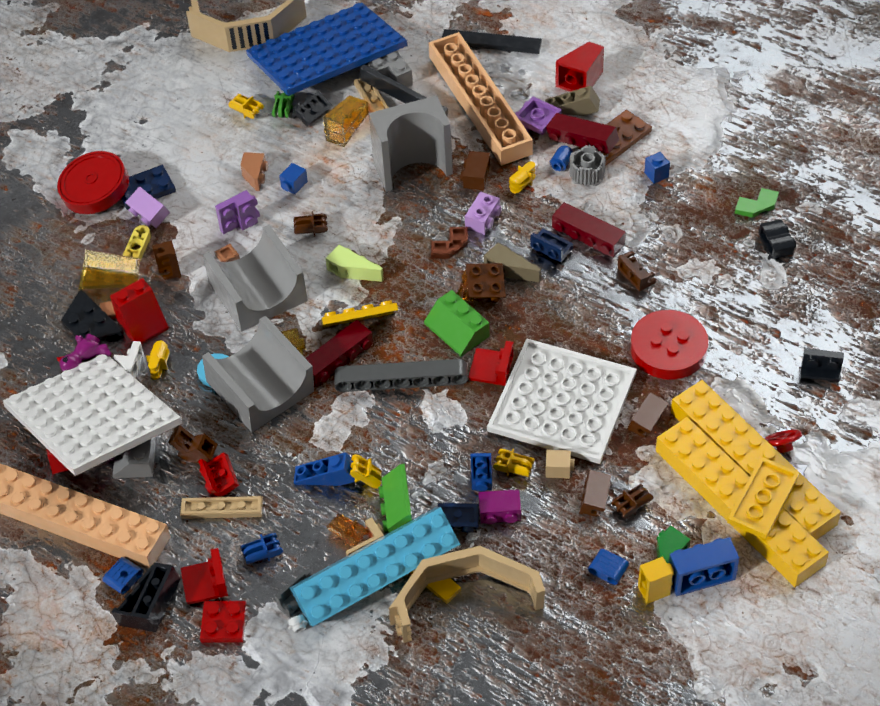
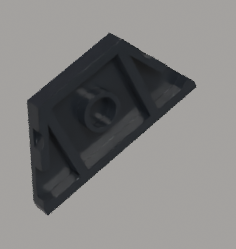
M82 289L78 292L61 319L62 324L75 337L76 335H81L85 338L87 334H91L100 341H104L111 335H124L123 330Z

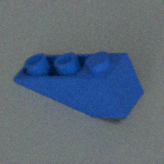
M344 452L296 466L293 483L295 485L341 486L355 481V478L350 475V470H352L351 463L353 462L352 457Z
M470 453L472 490H492L491 453Z

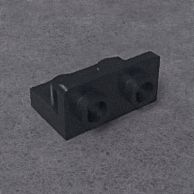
M317 91L314 95L312 93L309 94L302 104L299 102L293 108L294 112L291 117L293 119L298 117L308 127L330 110L332 104Z
M804 348L801 377L840 382L844 352Z

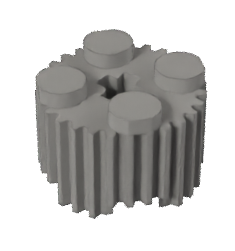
M585 145L581 150L578 149V151L571 153L570 177H572V182L581 185L588 184V186L590 184L592 186L599 185L600 180L605 175L606 156L601 151L598 152L594 146L591 147V145Z

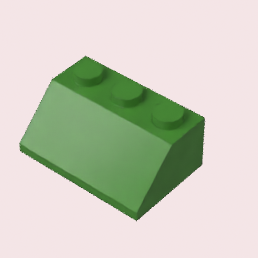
M453 290L436 301L424 320V324L460 356H463L490 337L489 322Z
M400 464L383 476L382 486H378L379 496L384 498V503H380L381 513L386 515V520H382L384 533H390L412 521L405 464Z

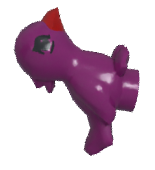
M87 334L85 338L81 335H76L77 345L74 351L68 355L57 357V361L60 363L61 370L66 371L79 366V364L83 363L82 361L93 359L101 354L111 357V352L106 344L99 345L100 340L94 335Z

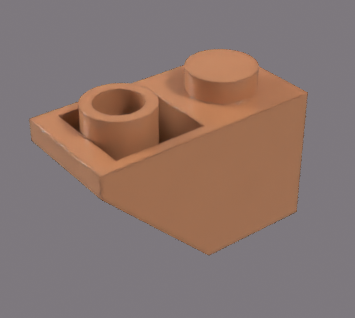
M244 152L240 164L242 176L256 191H260L261 184L265 182L264 173L268 171V161L265 160L264 153Z

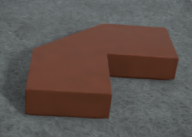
M450 227L449 241H431V259H450L467 246L468 227Z

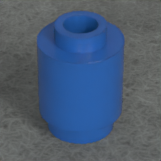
M564 145L557 149L550 160V165L554 170L564 171L570 163L571 153H573L570 147Z

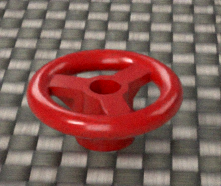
M795 429L785 430L768 435L764 439L772 446H776L779 453H785L794 449L792 442L800 439L802 432Z

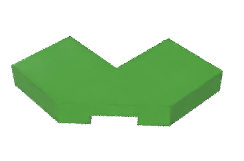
M761 188L758 200L739 197L735 214L753 218L763 211L773 210L779 192Z

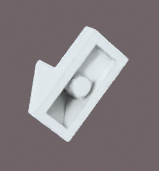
M133 341L131 348L127 351V356L114 355L115 361L135 379L144 354L141 342Z

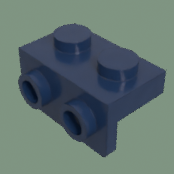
M542 229L538 234L532 233L530 236V247L559 262H562L573 249V243L545 229Z
M438 503V507L442 508L452 529H462V532L466 533L479 529V504Z

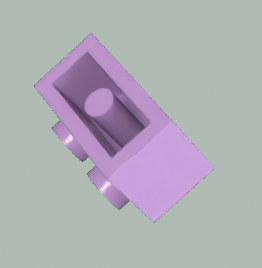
M138 187L125 202L130 207L128 211L135 217L141 216L140 220L148 227L151 224L157 228L170 213L163 204L141 187Z
M480 192L465 215V227L485 235L487 230L492 228L495 217L501 213L500 198Z

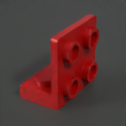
M506 341L504 348H501L500 351L476 348L468 379L505 386L514 357V342Z
M219 548L210 549L212 558H208V562L181 568L185 599L188 605L228 596Z

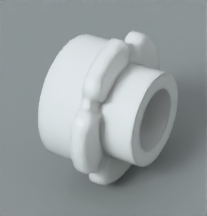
M304 615L292 617L288 620V629L293 630L294 633L301 632L306 629L308 620H305Z

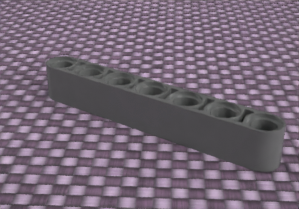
M462 359L340 366L334 371L335 389L340 392L461 385L468 381L467 363Z

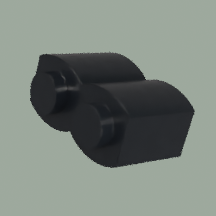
M781 219L760 224L758 231L760 239L766 246L767 252L772 259L794 253L796 241L789 234L787 224H784Z

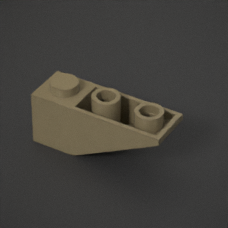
M592 86L550 97L545 99V102L562 109V114L585 116L599 112L600 98Z
M499 242L484 255V263H503V273L506 278L537 283L541 281V269L537 265L530 263L523 256L514 253L507 246H503Z

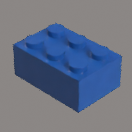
M730 537L718 538L710 543L697 544L692 548L678 549L670 553L669 563L674 571V575H672V588L676 597L736 580L740 558Z

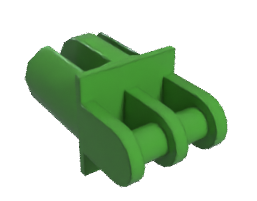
M277 91L276 95H274L275 103L272 116L277 117L278 113L279 118H283L284 114L285 118H288L290 109H293L295 93L287 96L285 93Z

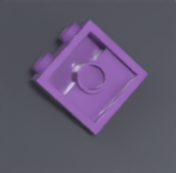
M533 96L515 114L528 133L530 130H533L543 135L547 131V124L556 113L562 114V109Z
M245 190L215 206L219 228L223 234L237 227L245 230L258 223L257 218L260 217V213L255 207L258 205V202L254 195H250Z

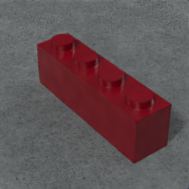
M556 113L546 126L550 140L582 148L585 145H591L598 152L601 151L607 154L612 151L619 141L618 132L614 126Z
M565 202L552 215V228L601 251L603 254L614 258L625 245L626 231Z
M355 320L307 356L305 359L313 366L314 385L317 387L321 383L326 382L334 374L336 368L345 366L350 361L355 360L364 350H368L373 344L372 332L358 320Z

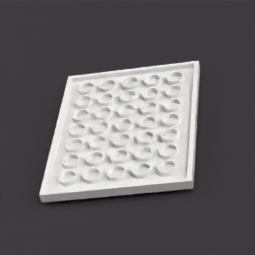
M104 354L98 355L88 362H83L73 369L63 371L53 378H48L38 385L31 386L27 390L13 394L3 400L4 407L74 476L182 424L181 417L110 356L107 357Z

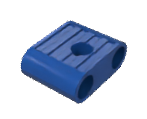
M600 549L588 567V571L608 583L617 585L628 568L629 562L605 549Z
M121 557L104 575L103 582L123 595L139 580L144 571L127 558Z

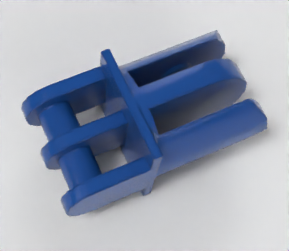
M276 533L265 536L260 534L261 539L240 546L247 565L268 558V561H270V558L283 553L282 547H279L280 541L276 540Z

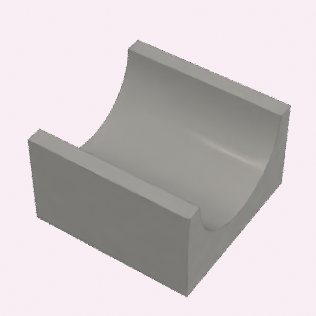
M437 95L369 113L373 163L386 192L392 191V178L395 173L409 164L429 163L439 167L446 176L453 174L451 126Z
M270 225L263 227L262 237L257 246L246 256L238 260L220 262L215 260L210 252L203 254L209 284L241 332L259 324V319L265 315L270 319L308 301L303 271Z
M266 315L259 319V326L253 338L237 353L223 359H215L209 352L202 356L206 382L251 433L314 392L313 366Z

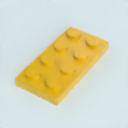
M392 300L381 302L380 306L377 307L369 304L362 306L361 310L355 311V308L344 309L341 314H336V311L328 312L321 318L322 328L354 322L355 320L359 321L395 314L398 311L397 303H392Z
M760 457L730 512L727 523L766 540L800 472Z

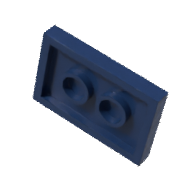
M162 164L130 176L128 188L121 200L126 210H128L130 207L125 202L138 187H141L155 199L176 192V189Z

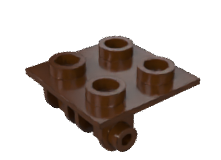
M503 263L465 264L468 298H489L492 302L496 303L500 298L506 297Z

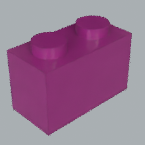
M519 489L478 492L480 524L521 521Z

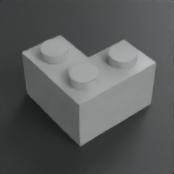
M397 51L366 63L368 67L406 87L413 85L412 70Z

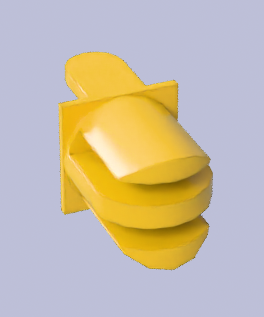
M239 93L228 105L230 108L242 113L244 118L249 117L251 119L260 112L259 110L264 108V105L254 100L253 96L248 98Z
M530 161L523 167L518 165V171L509 178V188L512 193H519L527 185L532 186V180L535 179L534 162Z
M162 340L154 343L150 356L146 355L153 380H158L161 377L162 371L168 370L167 361L170 352L167 344Z
M499 449V456L496 457L497 462L493 464L495 470L505 472L507 476L511 472L529 477L535 461L534 458L516 454L514 449L512 451Z
M352 455L351 459L353 462L351 463L352 470H350V475L355 478L354 482L362 481L371 488L378 489V486L381 485L382 470L371 464V458L366 460L360 455Z

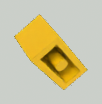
M664 557L640 565L638 589L647 604L670 595L674 571L671 564L666 563Z

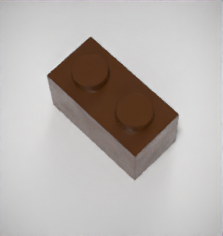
M469 151L468 157L464 158L463 167L465 170H461L460 181H463V188L484 191L490 169V153Z

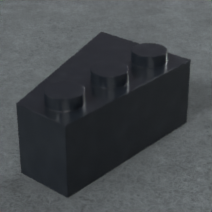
M153 563L138 580L137 587L131 593L128 592L124 596L125 600L118 608L115 607L111 611L119 626L157 632L181 580L174 566Z

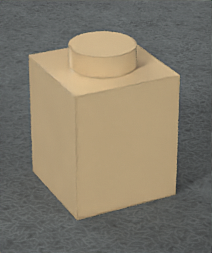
M546 450V478L570 479V471H574V459H571V451Z

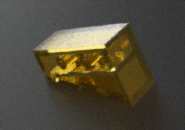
M349 95L325 114L323 120L326 141L345 147L368 116V101Z
M85 250L78 290L120 288L136 282L139 277L140 258Z

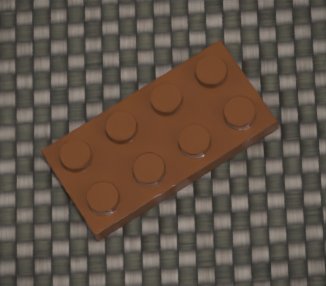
M627 109L606 125L616 127L619 141L609 154L603 153L606 156L605 166L652 132V126Z

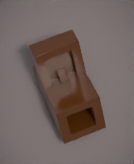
M181 425L174 428L168 441L170 445L179 451L178 457L193 463H199L200 459L206 462L211 461L218 446L205 433L193 436Z

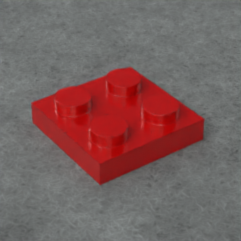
M204 601L200 633L201 643L244 642L246 601Z

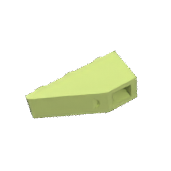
M338 245L325 258L327 270L340 278L379 282L384 280L383 268L380 265L370 262L364 256H359L349 248Z

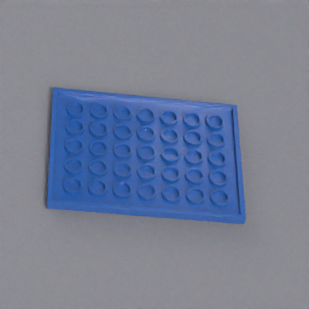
M356 3L350 8L342 9L333 15H327L321 20L312 21L310 24L298 27L294 31L283 33L275 39H269L260 45H254L247 49L246 53L287 96H290L404 48L408 44L403 36L366 5Z

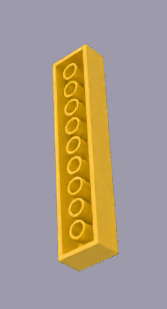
M703 380L672 399L671 414L679 422L688 417L749 476H751L760 457L799 472ZM799 473V477L783 509L817 540L838 525L841 511Z
M686 417L657 437L655 451L727 521L750 476ZM783 508L766 540L731 525L795 588L826 566L829 552Z

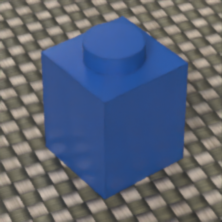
M661 152L645 158L644 173L653 184L669 177L670 162Z
M291 163L279 175L281 188L293 194H296L308 182L306 169L294 163Z

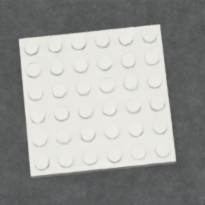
M526 339L487 425V431L550 450L571 451V456L601 464L637 369Z

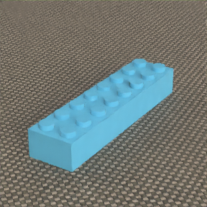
M435 507L290 587V590L303 615L308 620V624L313 627L412 572L423 559L442 555L457 547L460 543L442 508Z

